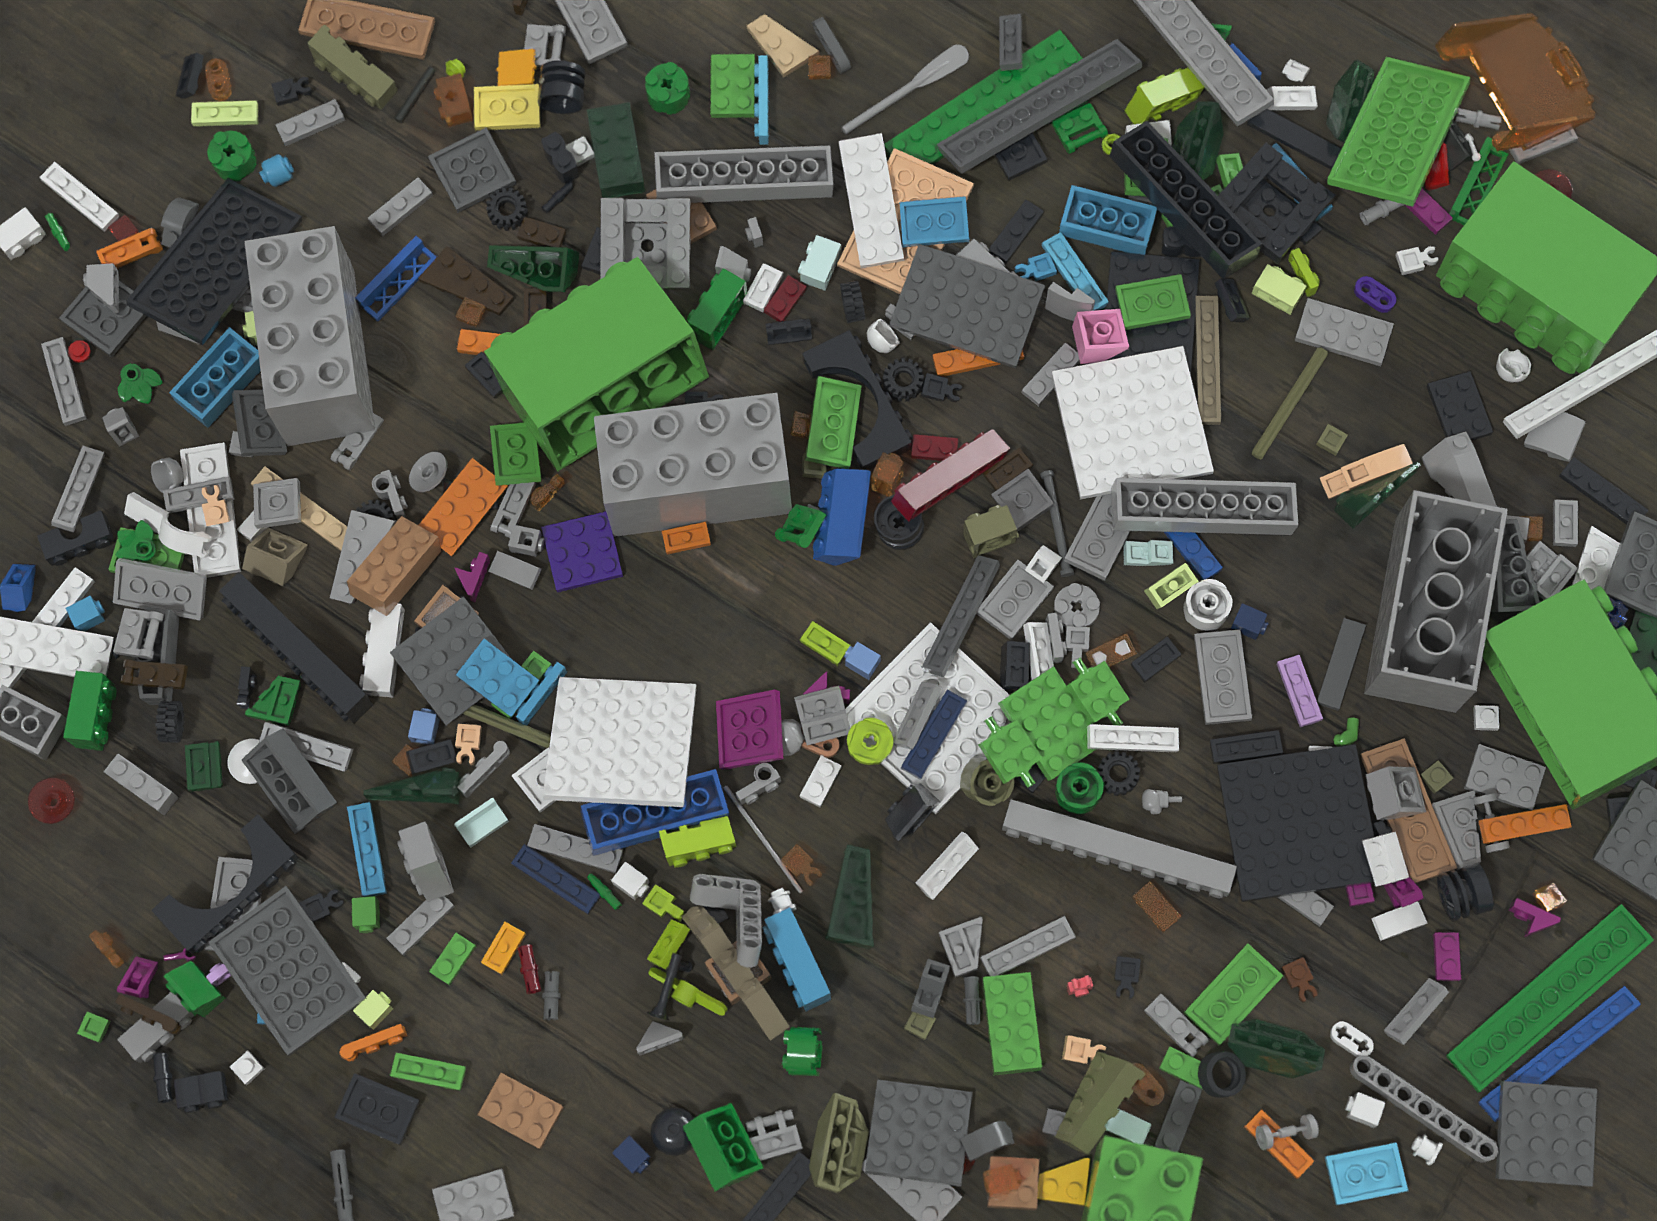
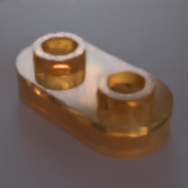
M211 59L205 66L208 90L213 99L224 101L232 93L228 68L223 60ZM216 66L219 67L217 70H212ZM217 86H222L221 89H216Z
M1133 1063L1134 1066L1146 1073L1142 1080L1135 1082L1132 1087L1133 1092L1145 1105H1158L1164 1098L1162 1086L1142 1064ZM1153 1090L1156 1094L1155 1098H1149L1147 1092Z

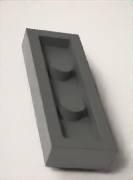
M1021 14L999 16L1001 71L1022 69Z

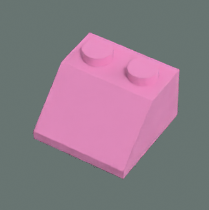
M1120 309L1076 313L1072 329L1080 364L1106 361L1129 348Z

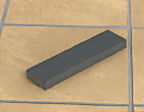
M1346 618L1343 619L1317 704L1339 711L1366 627L1365 624Z

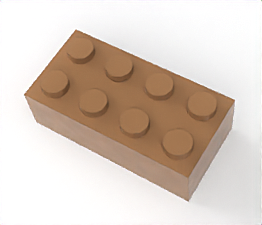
M401 516L347 580L350 596L388 616L441 552L438 536Z

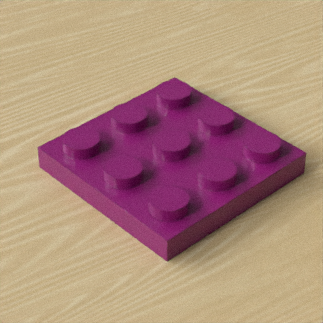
M770 690L716 701L719 769L727 770L784 759L780 691Z

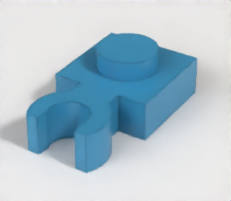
M1049 252L1029 258L1028 265L1019 264L1015 267V273L1020 271L1025 273L1024 276L1020 277L1029 279L1033 276L1035 281L1056 275L1057 272Z

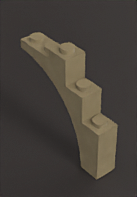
M697 905L690 908L682 916V919L771 1041L790 1026L749 967H744L737 962V950L714 918L710 916L703 906Z

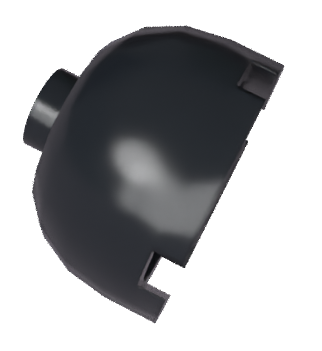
M675 1107L665 1109L656 1115L651 1125L650 1134L658 1150L671 1156L686 1154L693 1147L683 1126L693 1120V1116L686 1110Z

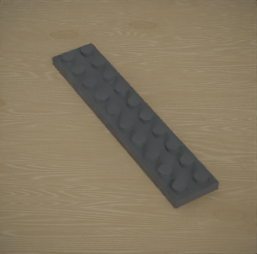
M1116 39L937 144L938 151L962 174L1141 69L1142 61Z

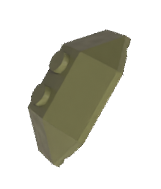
M837 1093L832 1095L818 1121L809 1165L815 1186L838 1193L860 1178L868 1137V1129L858 1109L857 1101Z

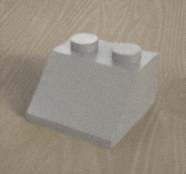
M1386 767L1366 774L1367 787L1371 793L1373 811L1376 814L1377 820H1392L1426 812L1415 767Z

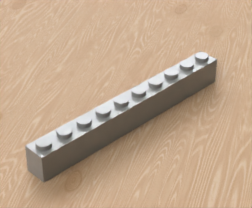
M1010 800L1002 828L1003 831H1006V835L1014 838L1023 836L1029 838L1028 841L1034 844L1041 845L1043 842L1050 844L1052 849L1064 851V849L1074 851L1073 854L1081 858H1087V856L1094 857L1101 864L1109 865L1110 862L1118 864V868L1122 870H1138L1145 877L1154 878L1158 876L1164 878V882L1172 885H1177V883L1187 885L1186 888L1192 891L1199 892L1202 889L1208 891L1210 896L1216 898L1228 896L1237 867L1015 800Z

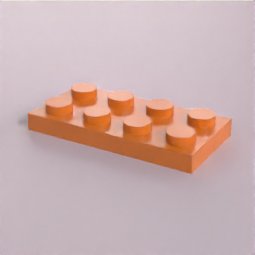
M472 458L419 526L438 536L441 549L452 557L508 485L496 486L495 475Z

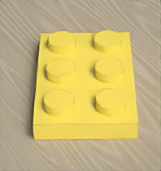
M539 84L474 87L475 130H482L484 128H487V130L540 128Z

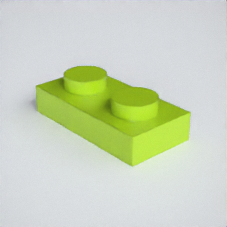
M1297 248L1291 251L1288 260L1297 278L1306 285L1305 293L1309 297L1316 294L1319 279L1316 273H1312L1306 254H1302L1300 249Z
M813 621L800 639L801 643L839 666L846 651L851 646Z
M671 919L647 960L666 970L672 953L677 952L680 945L685 941L690 929Z

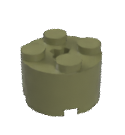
M986 756L971 758L962 770L960 788L973 801L993 806L1002 801L1004 802L1013 791L1014 778L1003 784Z

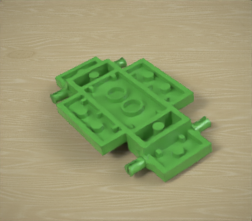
M1081 657L1076 659L1072 663L1080 674L1067 685L1053 666L998 703L1010 723L999 727L993 716L986 719L984 722L992 733L978 746L1003 784L1020 776L1027 788L1032 786L1036 782L1028 770L1035 763H1037L1046 779L1050 781L1058 776L1066 767L1077 763L1096 750L1088 749L1087 747L1088 725L1106 717L1110 719L1113 725L1120 726L1123 724L1116 711L1120 705L1129 700V697L1105 661L1087 669Z

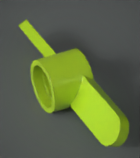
M650 968L648 974L664 983L666 973L657 968ZM674 979L672 988L675 990L671 997L689 1008H692L696 1002L721 1016L727 1012V1007L722 1002L683 980Z

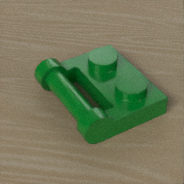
M1091 103L1062 115L1051 122L1068 154L1075 152L1076 148L1108 136L1105 125L1102 124ZM1093 127H1094V128L1096 129V130H1094V131H1092V132H1090V133H1088V134H1086V135H1084V136H1082V137H1079V138H1077V139H1075V140H1073V141H1071V140L1069 139V138H1071V137H1073V136H1075V135H1077V134H1080V133H1082V132H1084V131H1086V130H1088V129H1090V128H1093Z
M795 504L794 508L790 510L783 527L776 530L775 537L779 541H790L796 543L799 547L806 548L812 542L826 514L820 510ZM794 529L804 531V533L799 535L792 532Z

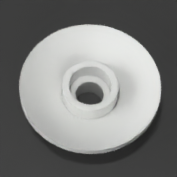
M258 739L243 740L237 743L229 753V771L241 783H257L242 762V759L258 745Z

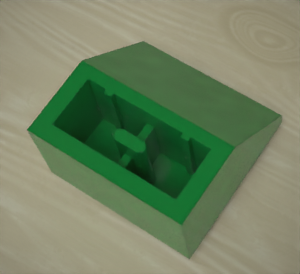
M192 961L164 975V978L168 981L165 984L166 987L174 995L183 998L180 1003L189 1013L191 1012L195 1016L197 1014L202 1017L207 1016L226 999L209 982L197 964Z

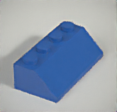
M834 469L824 473L821 480L822 493L818 506L819 510L826 514V517L820 525L813 543L814 560L837 566L860 558L871 471Z

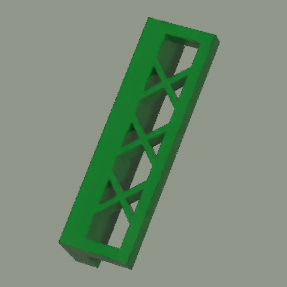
M1488 136L1479 152L1481 155L1480 160L1474 162L1449 213L1453 221L1465 225L1468 219L1459 216L1460 211L1469 207L1472 214L1476 211L1474 206L1478 205L1479 207L1489 194L1508 156V153L1493 147L1495 140ZM1489 153L1500 157V162L1490 166L1487 159ZM1488 171L1491 180L1481 184L1478 175ZM1479 189L1482 199L1472 202L1469 193Z

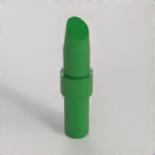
M48 213L45 219L52 229L51 232L61 247L67 252L70 245L64 235L65 233L62 227L59 226L53 213Z
M594 874L588 875V880L600 896L614 910L619 909L622 904L611 893L607 885H604Z

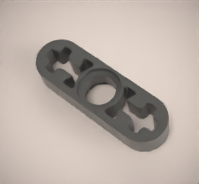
M820 17L812 21L816 35L839 73L842 74L850 70V62L825 19Z

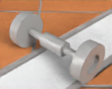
M1496 793L1473 798L1475 805L1484 803L1487 813L1485 819L1495 817L1491 813L1489 802L1498 800ZM1496 841L1492 845L1485 846L1487 853L1510 848L1509 841L1501 843Z
M1311 1114L1301 1117L1299 1127L1293 1125L1280 1128L1274 1133L1271 1132L1267 1125H1261L1256 1128V1140L1262 1150L1273 1147L1274 1137L1281 1139L1296 1135L1297 1132L1302 1131L1306 1139H1313L1318 1136V1125L1316 1119Z

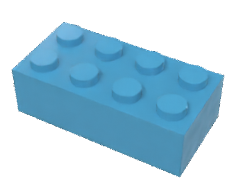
M1072 185L1061 221L1060 232L1065 237L1127 253L1145 255L1157 208L1152 205Z
M229 327L169 393L176 403L209 428L233 401V391L243 390L261 371L258 350Z
M787 908L764 919L766 926L762 927L768 943H774L775 945L773 953L778 964H784L786 968L782 970L788 986L793 985L795 991L792 992L798 1007L803 1006L805 1011H808L831 1000L830 991L791 908Z

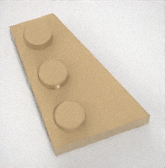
M765 14L747 25L749 33L783 77L819 55L817 49Z

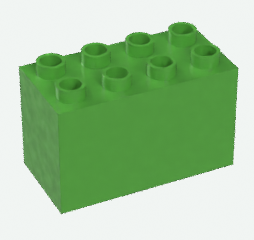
M1513 161L1454 238L1436 276L1441 279V287L1451 296L1461 298L1465 295L1477 303V310L1485 319L1493 323H1499L1502 320L1516 330L1514 332L1515 337L1523 345L1529 348H1537L1539 345L1553 355L1552 361L1560 370L1569 374H1573L1575 371L1581 374L1590 369L1656 278L1657 256Z
M638 256L628 263L618 262L607 270L605 277L594 284L575 288L568 295L567 300L551 310L542 309L536 312L530 318L529 324L516 332H506L497 336L491 343L490 348L484 351L505 397L557 471L597 447L594 416L660 408L709 377L694 331Z
M1585 579L1488 630L1482 655L1572 810L1657 766V676L1649 666L1642 670L1638 669L1632 653L1638 650L1634 638L1625 626L1614 629L1607 614L1613 610L1608 595L1600 585L1590 589Z
M1104 1136L1096 1147L1081 1221H1190L1203 1158Z

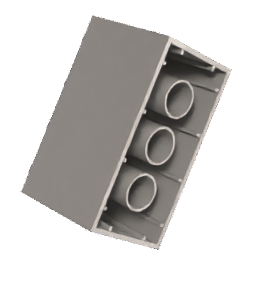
M335 226L245 241L265 409L287 446L345 437L353 433L375 431L359 305L355 299L357 290L354 269Z
M777 393L594 416L603 502L614 537L668 530L701 522L715 524L789 514L792 509Z
M1415 490L1412 492L1395 520L1364 694L1456 713L1476 692L1508 509Z

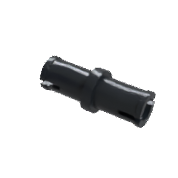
M158 1053L152 1056L155 1070L153 1082L156 1083L158 1103L173 1101L170 1081L173 1078L172 1074L169 1073L168 1053Z

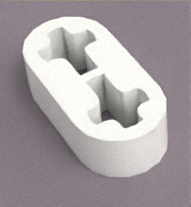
M1338 1022L1330 1030L1331 1039L1356 1057L1361 1055L1368 1056L1373 1050L1372 1040L1346 1022ZM1342 1027L1345 1028V1034L1349 1036L1351 1039L1349 1040L1344 1036L1341 1039H1339L1337 1037L1338 1032L1336 1031V1028L1339 1030ZM1355 1040L1358 1043L1365 1041V1047L1368 1050L1359 1052L1357 1050L1359 1046L1352 1041Z

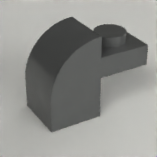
M178 197L168 205L161 226L164 227L161 245L168 247L173 245L197 216L199 203Z
M930 959L927 960L912 1005V1012L934 1018L949 973V965Z
M1002 1120L960 1138L970 1161L1015 1143L1010 1127L1007 1126L1005 1121L1002 1122Z

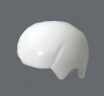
M878 319L869 326L867 338L873 349L880 353H889L899 345L896 334L882 319Z
M1506 348L1498 356L1496 369L1498 375L1503 380L1521 382L1530 374L1531 363L1528 357L1522 354L1520 350L1509 351Z

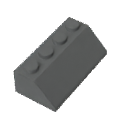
M283 728L265 737L242 759L244 765L294 834H297L324 815L337 803Z

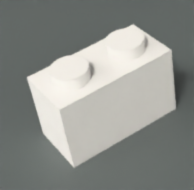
M23 208L0 225V248L12 260L15 257L21 256L31 245L40 242L46 233L29 211Z
M1396 832L1362 841L1375 886L1409 878Z

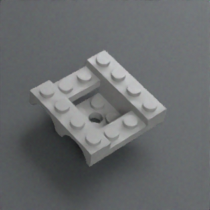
M601 198V279L605 277L607 270L618 262L628 263L638 256L662 289H690V198ZM625 222H666V223H625ZM645 240H651L654 243V248L650 252L642 250L641 246Z

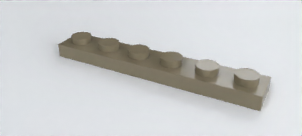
M1195 296L1197 405L1202 425H1220L1218 296Z

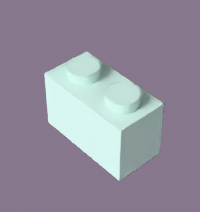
M816 235L814 242L810 241L808 245L806 261L802 260L798 269L801 282L825 291L842 253L841 244Z

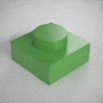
M87 1012L77 1034L101 1043L111 1021Z

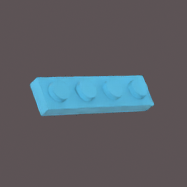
M759 56V64L754 65L755 77H759V84L754 86L755 97H759V104H755V117H759V123L755 124V137H759L760 145H768L767 56Z
M1060 232L1042 243L1043 249L1046 253L1049 252L1054 265L1071 290L1074 292L1078 288L1095 300L1093 311L1106 307L1109 301L1063 234Z

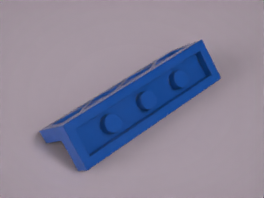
M415 236L355 297L358 305L378 322L414 286L421 274L436 259V256L424 246L420 238ZM422 253L430 258L425 265H416V259ZM405 270H413V277L410 280H401V274ZM398 285V292L394 296H386V289L389 286ZM375 301H383V308L377 314L369 308Z

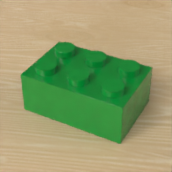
M724 268L720 274L716 273L711 281L712 286L708 292H703L699 299V306L696 310L693 309L687 318L689 326L695 333L697 342L711 350L715 349L743 306V300L747 294L746 281Z
M76 671L63 736L75 748L103 751L104 744H107L108 731L106 730L108 722H111L112 709L110 708L112 700H115L117 690L115 684L103 673Z
M732 1103L703 1113L683 1126L714 1191L743 1181L764 1168Z

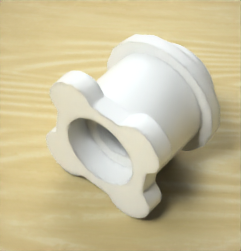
M781 888L770 893L771 897L768 899V902H771L773 905L774 915L787 908H791L792 912L796 910L795 904H792L789 897L790 891H784Z
M1424 1134L1422 1137H1416L1411 1149L1414 1150V1156L1418 1155L1427 1160V1165H1432L1443 1144L1432 1142Z

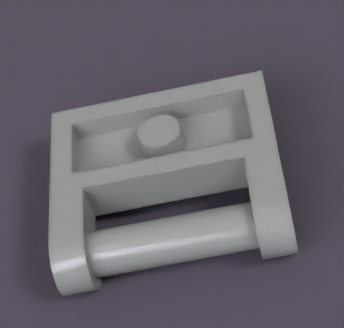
M527 25L524 50L535 49L536 68L540 69L544 63L550 61H561L562 39L565 36L566 27L562 25ZM549 36H554L552 58L548 60L546 59Z
M124 608L113 652L119 655L153 659L154 651L152 650L159 623L163 621L164 615L154 611L147 612ZM148 620L150 624L143 649H140Z

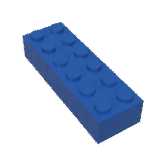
M716 769L687 777L684 807L595 802L581 805V815L593 856L660 838L659 831L666 829L668 834L679 831V826L687 825V828L699 825L702 821L729 815Z

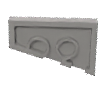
M1475 790L1432 804L1457 865V871L1461 870L1462 867L1481 862L1479 834L1476 829L1477 810H1475L1473 800L1475 798Z

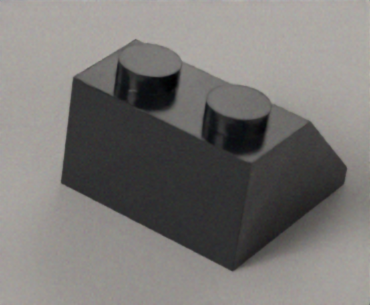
M921 783L914 786L912 784L909 785L902 793L904 798L899 803L896 801L887 811L889 815L885 821L898 841L912 836L940 804V801Z

